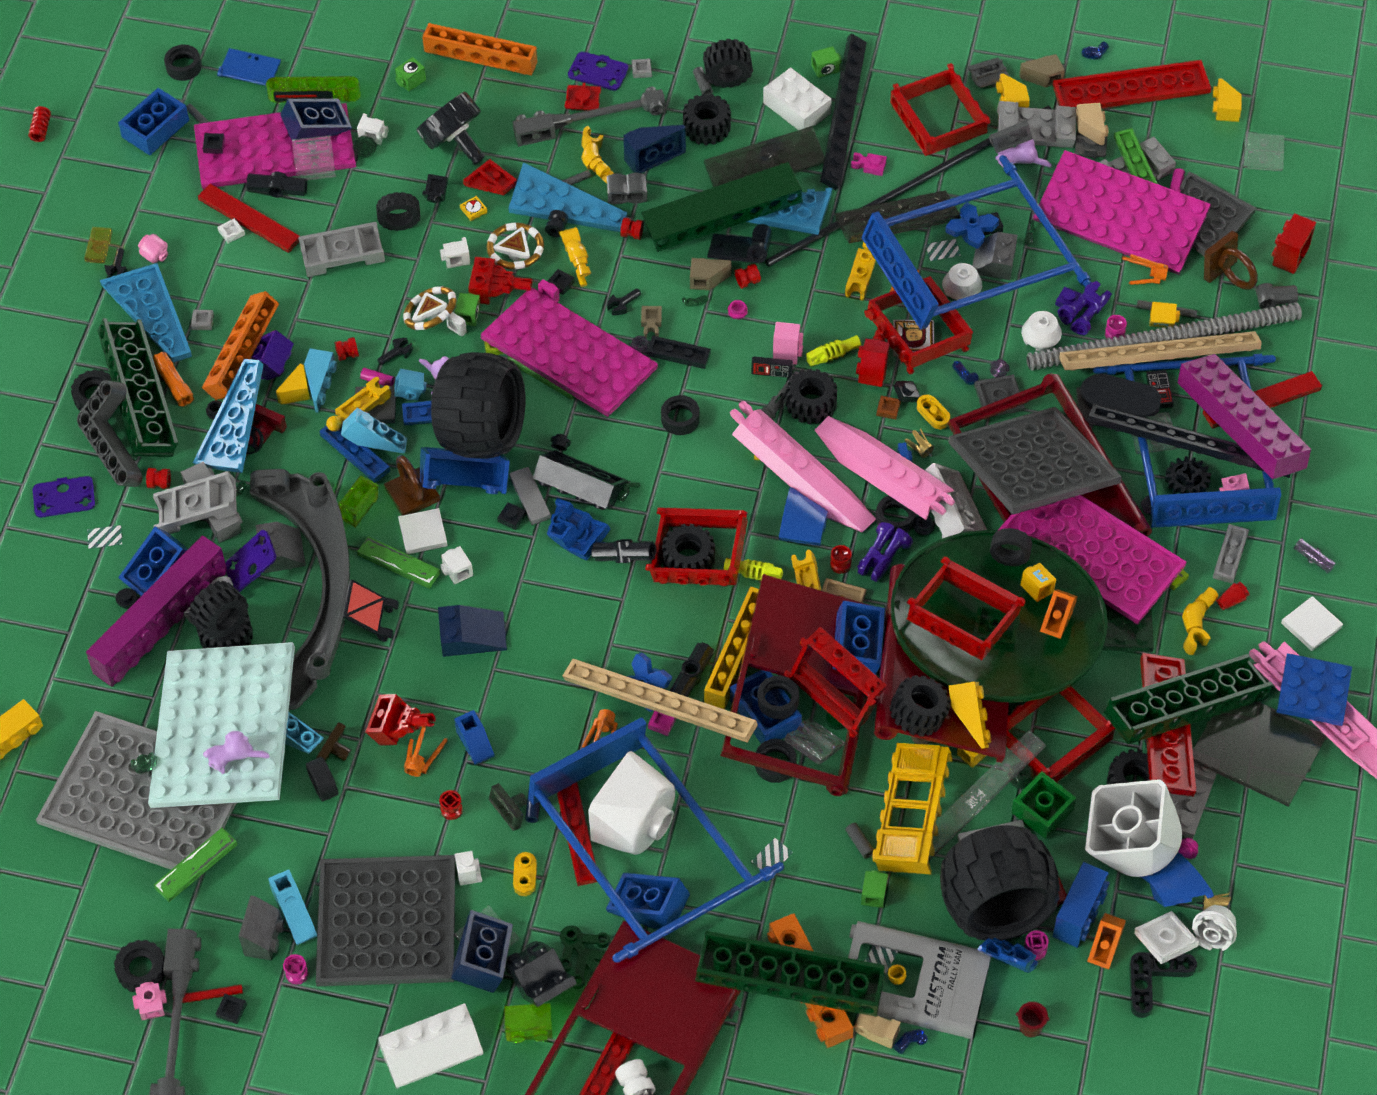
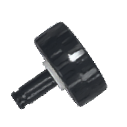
M465 91L442 106L416 129L417 133L431 150L436 149L446 141L450 142L454 139L468 159L473 162V165H476L485 158L481 149L466 131L469 127L468 124L481 113V110Z

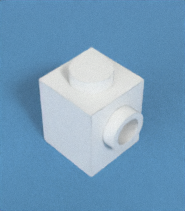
M460 546L455 549H449L441 555V569L445 576L449 575L454 584L473 576L472 564Z

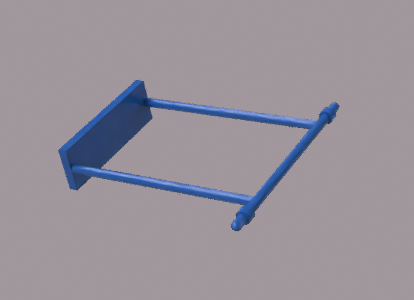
M1001 155L999 160L1004 166L1003 170L1012 180L887 219H883L879 211L871 214L861 238L920 330L928 327L933 316L1070 271L1075 272L1080 285L1086 287L1091 282L1088 273L1082 270L1016 172L1017 168L1013 162H1010L1005 155ZM1017 186L1069 264L938 306L939 304L889 226Z
M1262 353L1246 357L1220 358L1227 366L1238 365L1240 379L1250 389L1251 385L1246 365L1262 366L1264 363H1274L1276 361L1274 355H1262ZM1192 360L1102 366L1093 368V372L1095 374L1106 373L1107 375L1125 372L1127 380L1135 381L1133 371L1180 369L1182 363ZM1138 437L1152 507L1150 517L1151 528L1276 520L1281 490L1280 488H1274L1272 478L1265 471H1262L1266 487L1264 489L1158 495L1147 439Z
M642 717L531 775L529 784V801L532 805L538 802L541 803L640 939L635 943H628L623 946V950L615 953L612 959L616 963L625 958L630 959L634 957L641 949L762 881L767 882L775 877V874L784 869V864L778 862L771 867L766 866L762 868L760 873L755 876L750 874L645 735L647 723ZM642 747L645 748L667 779L674 785L676 791L744 879V882L649 935L641 927L548 799L549 796L625 757L629 751L634 752Z

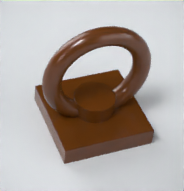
M1231 231L1205 251L1204 280L1210 283L1224 272L1234 285L1241 289L1249 290L1257 284L1258 274L1250 258L1238 250V234ZM1237 258L1245 265L1249 272L1250 280L1248 282L1239 279L1230 268L1237 262Z
M399 455L396 459V465L400 476L384 483V488L402 516L413 514L439 502L440 496L436 489L422 487L420 467L414 469L411 462L404 455Z

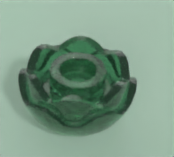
M362 135L355 139L352 148L356 155L366 158L375 153L377 143L374 142L372 137Z
M150 752L148 755L141 754L137 759L131 760L130 767L138 774L149 772L156 767L157 755L155 756L153 752Z
M1017 763L1008 772V780L1014 787L1025 789L1036 777L1034 769L1026 763Z

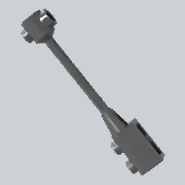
M648 87L645 93H642L640 100L575 114H545L544 111H537L534 117L526 118L525 115H518L515 121H512L518 147L556 139L555 130L579 120L642 107L646 112L650 111L652 115H660L664 112L666 103L662 89L656 90L655 87Z
M168 929L163 971L166 979L172 980L174 1000L165 1077L158 1079L157 1083H151L150 1095H185V1086H180L181 1082L174 1078L182 1003L193 972L199 971V958H195V951H201L202 944L201 937H197V933L190 929Z

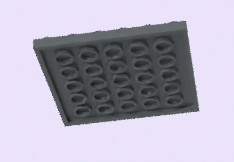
M1056 407L949 436L948 443L1012 515L1121 483L1122 476Z
M455 855L320 859L316 986L454 982L451 979L455 953Z

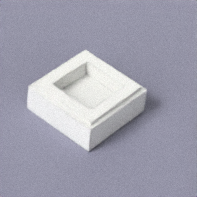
M235 218L218 226L219 233L228 244L245 235L243 228Z
M452 312L446 318L447 328L463 337L467 333L466 321Z

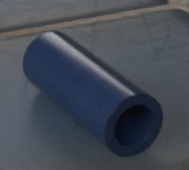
M527 798L525 816L527 822H538L540 802L532 805Z

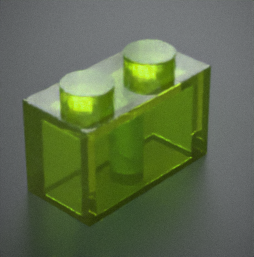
M361 475L338 504L344 522L356 528L378 499V484Z
M543 1003L538 1007L533 1004L504 1006L506 1041L521 1043L524 1040L545 1041L548 1038H553L550 1003Z

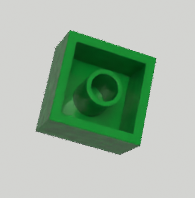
M1041 771L1013 800L1011 813L1044 839H1047L1074 811L1076 797Z

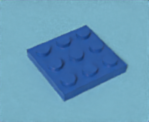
M1287 653L1276 713L1342 726L1352 666Z

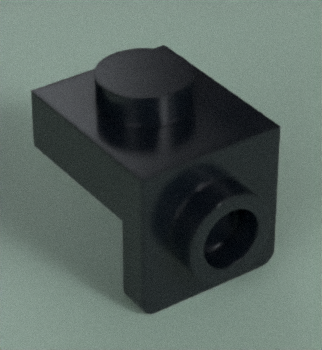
M428 174L426 189L422 192L427 201L438 203V201L445 200L448 177Z

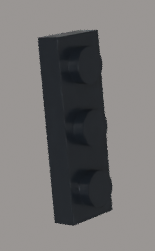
M652 336L647 349V356L706 369L711 354L710 348Z

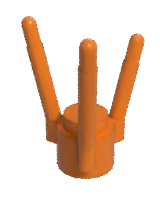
M1133 254L1130 255V258L1122 257L1125 261L1151 268L1150 276L1153 279L1129 281L1130 285L1160 284V280H1166L1168 265Z
M607 709L599 711L598 717L594 719L593 725L582 744V748L587 746L596 728L597 732L593 743L599 740L601 732L611 730V733L616 731L618 723L614 721L616 717L614 712Z
M426 726L421 728L414 754H412L414 740H409L404 771L414 777H419L421 773H427L431 763L448 742V739L444 738L425 763L424 758L418 754Z

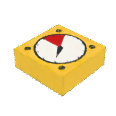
M477 196L460 204V209L470 221L487 213L486 206Z

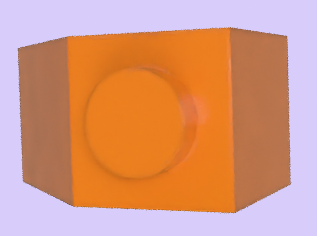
M1058 589L1054 590L1040 632L1061 639L1071 618L1078 596Z
M1104 913L1087 962L1109 970L1126 920Z

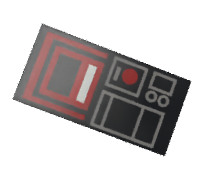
M752 357L751 374L784 378L792 376L793 360Z
M1167 370L1146 372L1147 385L1154 387L1161 396V408L1173 407L1174 402Z

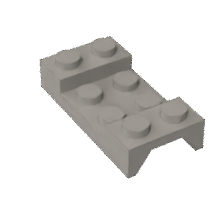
M999 101L997 107L998 131L1027 120L1035 145L1074 147L1076 141V107L1056 106L1055 110L1018 107V102Z
M1155 137L1139 143L1156 181L1174 172L1176 162ZM1122 156L1110 162L1106 159L1099 162L1130 174Z
M376 222L299 237L307 277L327 273L326 268L365 261V265L385 262Z
M229 471L153 494L159 509V524L153 525V528L156 526L169 534L179 532L181 525L215 516L219 520L237 514L236 479Z
M1194 752L1195 796L1170 794L1180 820L1182 835L1184 838L1194 839L1220 766V761Z

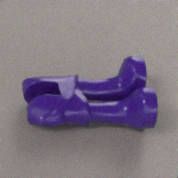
M1098 281L1090 282L1074 304H1063L1057 311L1060 320L1065 325H1068L1083 307H1087V310L1070 326V329L1076 334H1088L1091 329L1089 321L1095 314L1097 315L1112 296V293L1108 290L1101 296L1096 293L1101 285Z
M886 522L878 524L876 528L878 536L873 546L869 548L868 553L860 560L857 566L858 574L865 576L870 568L873 567L871 580L874 582H878L884 576L893 562L894 555L900 548L908 549L913 544V539L909 534L900 528L895 531L894 526ZM892 538L886 551L882 555L880 551L882 550L886 542Z

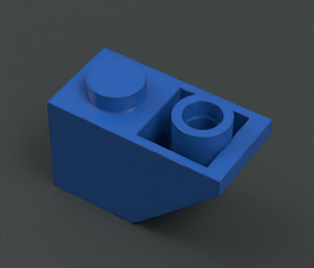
M474 710L454 719L456 732L474 765L495 756L485 729Z

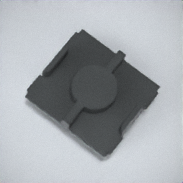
M999 57L968 66L971 77L979 88L990 85L996 87L1000 74L1008 75L1006 67H1004Z
M1077 129L1075 154L1082 155L1085 158L1094 157L1095 160L1096 157L1106 156L1107 137H1105L1104 145H1099L1079 133Z

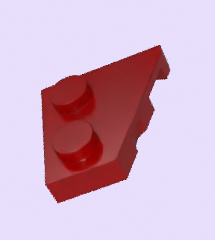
M491 159L463 179V184L466 187L499 195H505L517 183L516 178Z

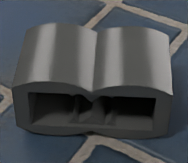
M615 173L608 175V203L646 202V174L631 173L624 175Z

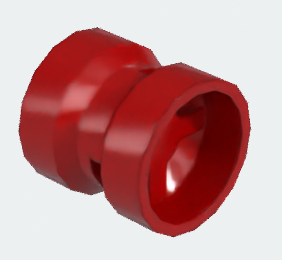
M624 217L620 236L626 238L631 236L634 239L641 240L644 221H632L630 218Z
M755 264L747 266L745 270L742 268L735 270L736 281L741 289L748 287L749 283L756 284L761 282V276Z
M354 337L348 338L345 342H334L339 361L346 360L347 357H359Z
M148 468L146 474L147 488L154 489L156 486L162 489L170 488V469L163 468L157 471L156 468Z
M845 545L835 546L831 550L830 567L837 574H844L851 568L852 552Z
M453 790L443 792L439 798L442 816L447 820L459 818L463 811L461 796Z

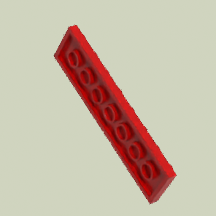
M1202 60L1053 80V89L1058 105L1076 108L1077 104L1100 103L1101 108L1209 94L1211 92V86Z
M1142 653L1140 657L1142 688L1186 674L1184 659ZM1190 724L1146 738L1149 780L1160 779L1166 784L1170 794L1194 797L1196 782Z

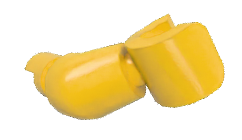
M586 126L583 130L581 141L584 149L581 157L582 162L586 168L596 172L607 184V176L615 173L601 160L602 157L599 155L604 135L592 138L590 137L591 129L589 126Z
M577 227L559 231L570 262L577 268L576 274L580 287H586L585 277L590 275L591 271L589 266H586L588 264V254L586 248L581 243Z
M1208 587L1203 594H1200L1193 603L1188 604L1183 611L1182 620L1188 633L1183 643V648L1188 655L1195 653L1197 649L1195 641H1199L1202 646H1207L1211 639L1209 634L1203 630L1202 619L1206 610L1218 598L1217 591L1212 587Z

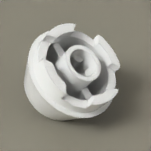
M966 263L954 265L945 275L942 282L945 295L955 300L980 293L982 289V281L977 270L972 265Z
M1047 311L1033 313L1024 323L1021 331L1024 343L1036 348V351L1039 352L1041 350L1044 352L1047 349L1051 350L1060 341L1062 336V330L1056 317Z
M1212 905L1196 915L1193 920L1192 930H1194L1199 945L1207 950L1222 948V951H1224L1236 940V918L1229 909L1223 906Z

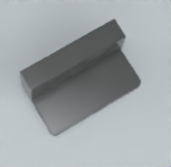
M1027 120L989 136V140L996 153L1033 139Z

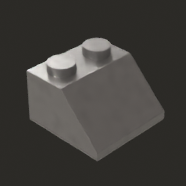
M996 232L985 237L981 247L975 249L972 264L979 276L1010 280L1018 235Z
M277 521L256 525L257 533L261 530L269 533L276 553L275 562L264 573L306 566L300 529ZM261 536L258 544L263 545L265 537Z
M250 896L239 939L244 956L271 960L273 953H276L278 950L279 940L277 938L279 932H283L285 920L282 919L279 909L256 896Z

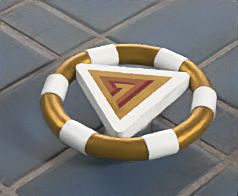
M514 222L502 225L494 230L488 238L486 248L489 257L495 259L496 265L506 269L517 270L531 266L541 257L544 251V241L540 232L534 227ZM516 230L508 237L494 245L497 238L502 233ZM525 231L537 242V247L531 257ZM495 251L507 254L511 260L517 262L502 260Z
M438 286L417 294L404 310V323L414 330H426L440 324L450 316L456 306L457 298L455 292L448 287ZM446 294L449 299L448 305L433 295ZM418 305L413 317L411 318V313L413 309Z

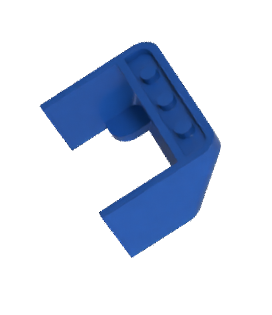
M421 447L420 482L422 487L428 489H436V485L446 484L481 487L486 489L488 494H498V491L506 494L510 461L503 454L487 459L465 458L453 454V452L444 448Z

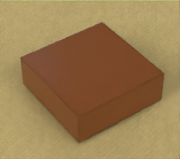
M881 396L876 416L896 420L901 402L896 398Z

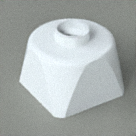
M629 751L589 807L591 841L634 855L644 852L654 840H660L672 822L674 812L671 809L676 793L674 785L638 755Z
M1159 779L1099 785L1092 791L1085 850L1090 855L1118 872L1132 877L1154 874L1173 860L1181 845L1182 828L1174 803L1163 781Z

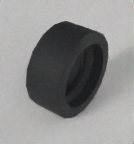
M182 44L174 46L167 51L164 57L166 71L173 79L186 81L194 78L201 71V58L198 50L193 46ZM181 58L194 60L192 64L186 67L172 65Z
M676 395L663 403L661 407V422L669 433L686 435L697 428L700 419V409L697 402L691 397ZM684 408L692 413V418L684 422H676L671 420L668 414L674 409Z
M889 495L878 503L876 509L877 525L881 522L890 523L894 526L895 531L900 528L906 533L913 528L916 513ZM892 507L902 508L908 513V518L902 522H892L884 517V511Z
M1001 529L996 531L992 537L990 554L994 560L1003 565L1021 566L1030 559L1032 540L1025 532L1018 529ZM1001 545H1015L1021 550H1008Z
M772 676L760 684L758 689V707L764 715L773 719H785L797 710L799 705V689L790 678ZM773 689H783L791 694V701L783 706H774L766 701L765 696Z
M770 739L759 745L756 753L763 755L770 752L783 753L788 757V762L796 764V752L787 741ZM755 766L758 775L763 780L771 783H780L791 777Z
M319 757L306 763L308 775L320 800L324 802L337 796L338 789L324 758Z

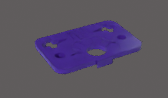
M579 52L568 71V77L572 80L615 91L620 88L629 67L624 62L609 59V56ZM599 61H604L607 63V65L602 68L598 67L596 64ZM577 70H580V73L582 75L578 74L577 76H574L573 71L576 72ZM613 79L616 80L617 84H613V86H610L609 82H607Z
M89 476L71 479L64 477L58 478L57 481L34 485L33 501L35 515L42 518L93 509L95 507V496L92 478ZM62 484L69 486V489L64 493L57 491V488ZM83 498L91 500L88 506L79 503L83 501ZM43 504H46V507H50L46 509L45 513L38 510Z
M261 530L226 561L227 575L231 578L233 587L238 592L256 580L262 572L275 562L276 553L269 533ZM261 536L265 537L263 545L258 544ZM232 561L237 562L235 569H230ZM253 564H256L257 570L251 575L250 568Z

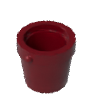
M1037 1002L1023 1004L1016 1013L1019 1029L1027 1037L1038 1036L1046 1026V1023L1050 1021L1046 1008Z

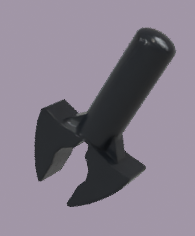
M123 248L116 249L114 262L111 266L105 265L108 278L112 277V274L116 271L117 275L127 272L126 266H121L124 255Z
M636 288L622 298H616L613 294L608 300L607 311L613 306H618L612 309V315L626 314L627 307L625 305L640 296V290Z
M407 338L392 340L394 348L377 359L378 363L383 365L397 355H403L407 359L413 349L412 343L408 344Z

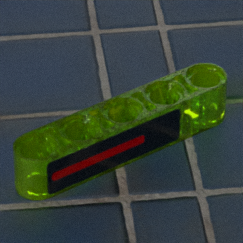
M354 76L272 77L266 81L268 99L275 103H286L288 99H339L340 102H354L361 97L359 80Z

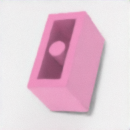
M776 322L773 337V358L793 360V364L797 365L798 357H802L804 333H800V324Z

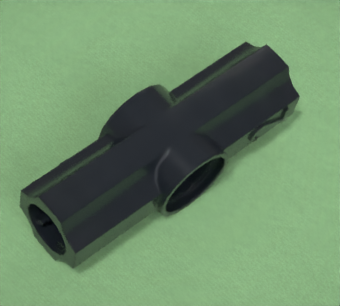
M272 172L271 175L250 173L247 176L248 191L267 192L275 198H280L284 194L301 196L307 194L308 181L304 178L287 177L282 172Z
M621 539L614 542H595L591 549L592 557L595 561H615L616 563H629L634 560H653L657 553L656 545L653 541H633L632 539Z
M704 642L697 643L688 660L682 664V670L671 687V692L686 697L690 696L694 687L700 683L701 675L714 654V649L709 644Z

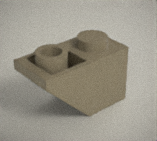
M1057 54L1021 63L1019 76L1023 80L1046 88L1053 86V80L1064 79L1065 70Z
M692 258L690 289L711 290L731 276V260Z

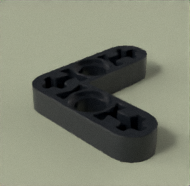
M1151 952L1133 954L1129 965L1132 1013L1139 1018L1149 1016L1153 1007L1152 976L1190 977L1195 973L1197 961L1194 956L1181 954L1167 961L1170 966L1168 969H1160L1157 966L1158 960ZM1138 960H1141V961H1142V964H1144V965H1143V969H1142V973H1138V972H1139V965L1137 964V961H1138ZM1174 961H1176V969H1173ZM1183 962L1188 963L1189 969H1185ZM1142 980L1146 982L1148 987L1140 990L1136 988L1135 982ZM1144 996L1143 1005L1146 1007L1145 1010H1140V1006H1138L1140 997Z

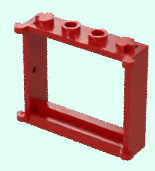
M952 63L947 64L948 70L899 87L898 83L893 84L894 90H891L890 104L925 156L987 133L988 124H990L989 116L981 111L978 101L973 99L969 88L964 86L960 75L955 73ZM950 84L975 122L940 136L931 137L907 100Z
M931 276L923 279L938 302V306L950 303ZM895 290L869 300L868 309L864 311L866 318L874 322L879 333L884 335L888 343H890V348L894 349L900 361L905 363L907 372L910 375L915 372L913 368L960 348L963 352L969 350L967 346L971 343L973 331L956 309L939 314L954 336L916 352H912L882 312V310L902 303Z
M657 508L656 513L661 515L655 542L657 553L651 564H646L645 567L646 571H650L653 582H659L660 584L678 583L681 585L699 584L704 586L708 584L721 586L736 585L748 523L746 518L748 513L746 511ZM681 524L686 526L694 524V527L736 529L729 569L661 568L663 539L668 533L669 526L681 527Z
M943 557L941 563L944 565L916 599H908L907 604L910 605L907 620L970 655L983 660L1018 616L1021 606H1024L1026 601L1024 598L1018 597L958 565L948 557ZM943 581L952 584L1006 614L985 641L922 608Z
M819 627L807 640L804 637L801 638L800 645L803 648L791 672L786 670L783 676L794 681L849 730L850 737L855 738L859 734L857 730L868 720L887 685L823 628ZM813 650L819 653L868 697L862 710L807 663Z
M1071 686L1059 693L1097 730L1049 768H1046L1009 730L1054 695L1027 701L1024 705H1018L1012 714L1008 716L1006 747L1036 776L1042 771L1056 783L1113 739L1115 727L1112 726V723L1109 720L1107 721Z

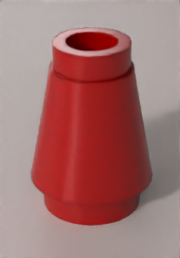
M1242 582L1233 583L1216 602L1224 611L1246 601L1249 591Z

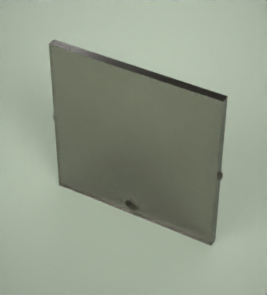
M1255 702L1213 716L1206 723L1207 727L1193 749V760L1195 764L1289 807L1305 776L1311 771L1310 767L1327 736L1319 729L1286 714L1276 713L1277 710L1260 702Z

